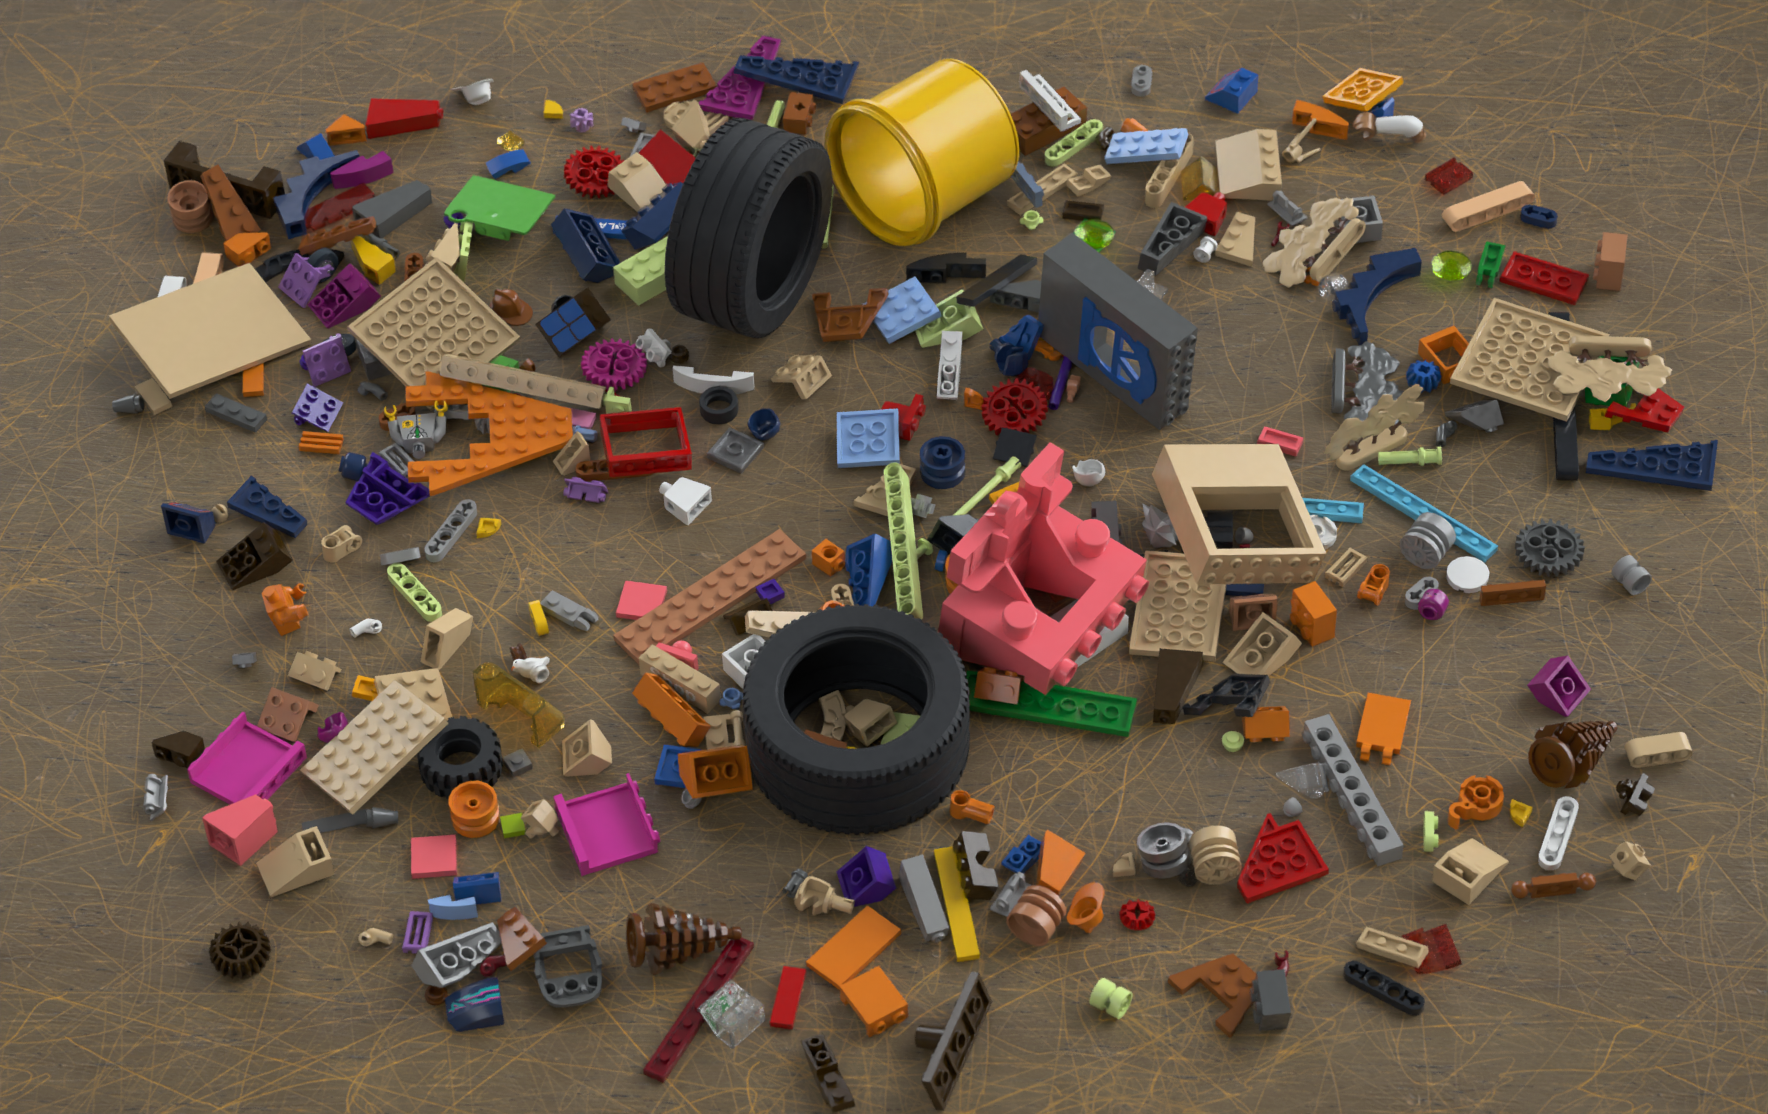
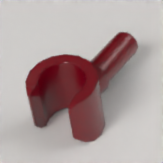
M1282 221L1278 222L1277 234L1271 246H1276L1279 241L1280 230L1289 229V224L1286 227H1282Z

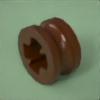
M521 643L517 644L515 648L513 646L510 647V653L514 661L516 659H527Z

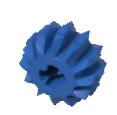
M1426 359L1424 362L1417 360L1416 363H1411L1406 372L1408 386L1412 387L1415 384H1419V387L1423 388L1421 394L1423 391L1430 393L1432 389H1437L1441 381L1439 366H1435L1434 361L1428 363Z

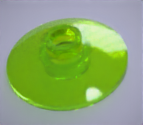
M1092 219L1080 223L1075 229V235L1093 249H1100L1108 246L1113 241L1114 230L1107 222Z
M1458 251L1440 252L1432 260L1433 272L1445 280H1460L1471 272L1472 263L1470 259Z

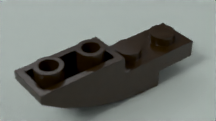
M819 1034L801 1040L808 1064L826 1105L830 1106L833 1113L855 1107L854 1098L839 1071L838 1062L824 1035Z

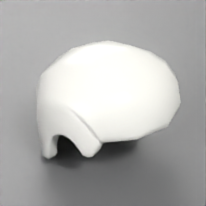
M1093 459L1080 460L1077 467L1072 466L1076 481L1088 487L1098 484L1106 472L1103 463Z

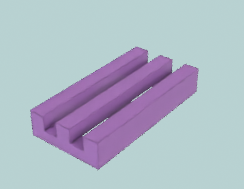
M410 911L402 947L403 953H408V950H411L412 953L417 954V951L427 947L433 913ZM415 917H419L414 942L410 944ZM424 918H426L421 945H419Z

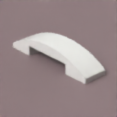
M673 366L674 383L690 391L703 393L705 390L716 386L727 387L736 394L754 390V373L733 371L732 377L695 374L693 367Z

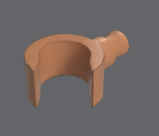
M1071 375L1070 379H1068L1067 402L1072 403L1075 395L1078 394L1081 383L1080 376Z

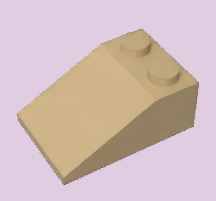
M638 152L609 172L608 187L637 212L642 207L648 206L651 203L650 199L661 194L663 192L662 188L666 185L651 163Z
M1262 612L1223 663L1237 674L1270 676L1292 657L1302 643L1293 633Z

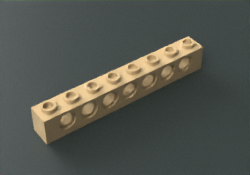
M450 354L443 355L439 375L598 409L602 407L606 389L604 386Z

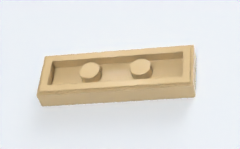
M1369 927L1365 928L1356 942L1359 949L1419 968L1429 952L1428 946Z

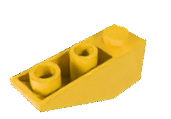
M355 236L350 241L352 250L367 278L380 285L396 272L395 260L392 255L383 252L376 245L365 241L361 236Z

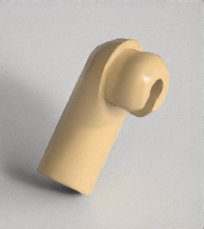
M371 928L361 933L358 940L363 946H370L377 942L390 945L393 940V934Z

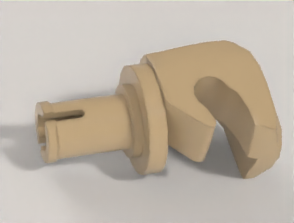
M813 876L807 877L801 883L795 895L797 909L803 911L813 905V916L821 913L828 914L832 908L851 914L855 900L837 896L835 888L831 887V884Z

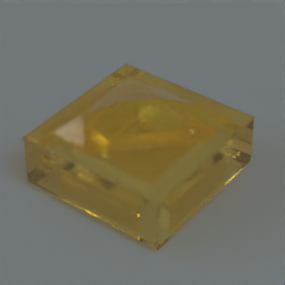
M512 131L507 132L497 140V144L508 152L518 150L524 146L525 142Z

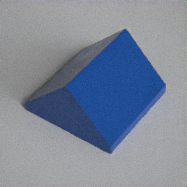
M499 872L454 877L455 901L474 897L476 905L501 902Z

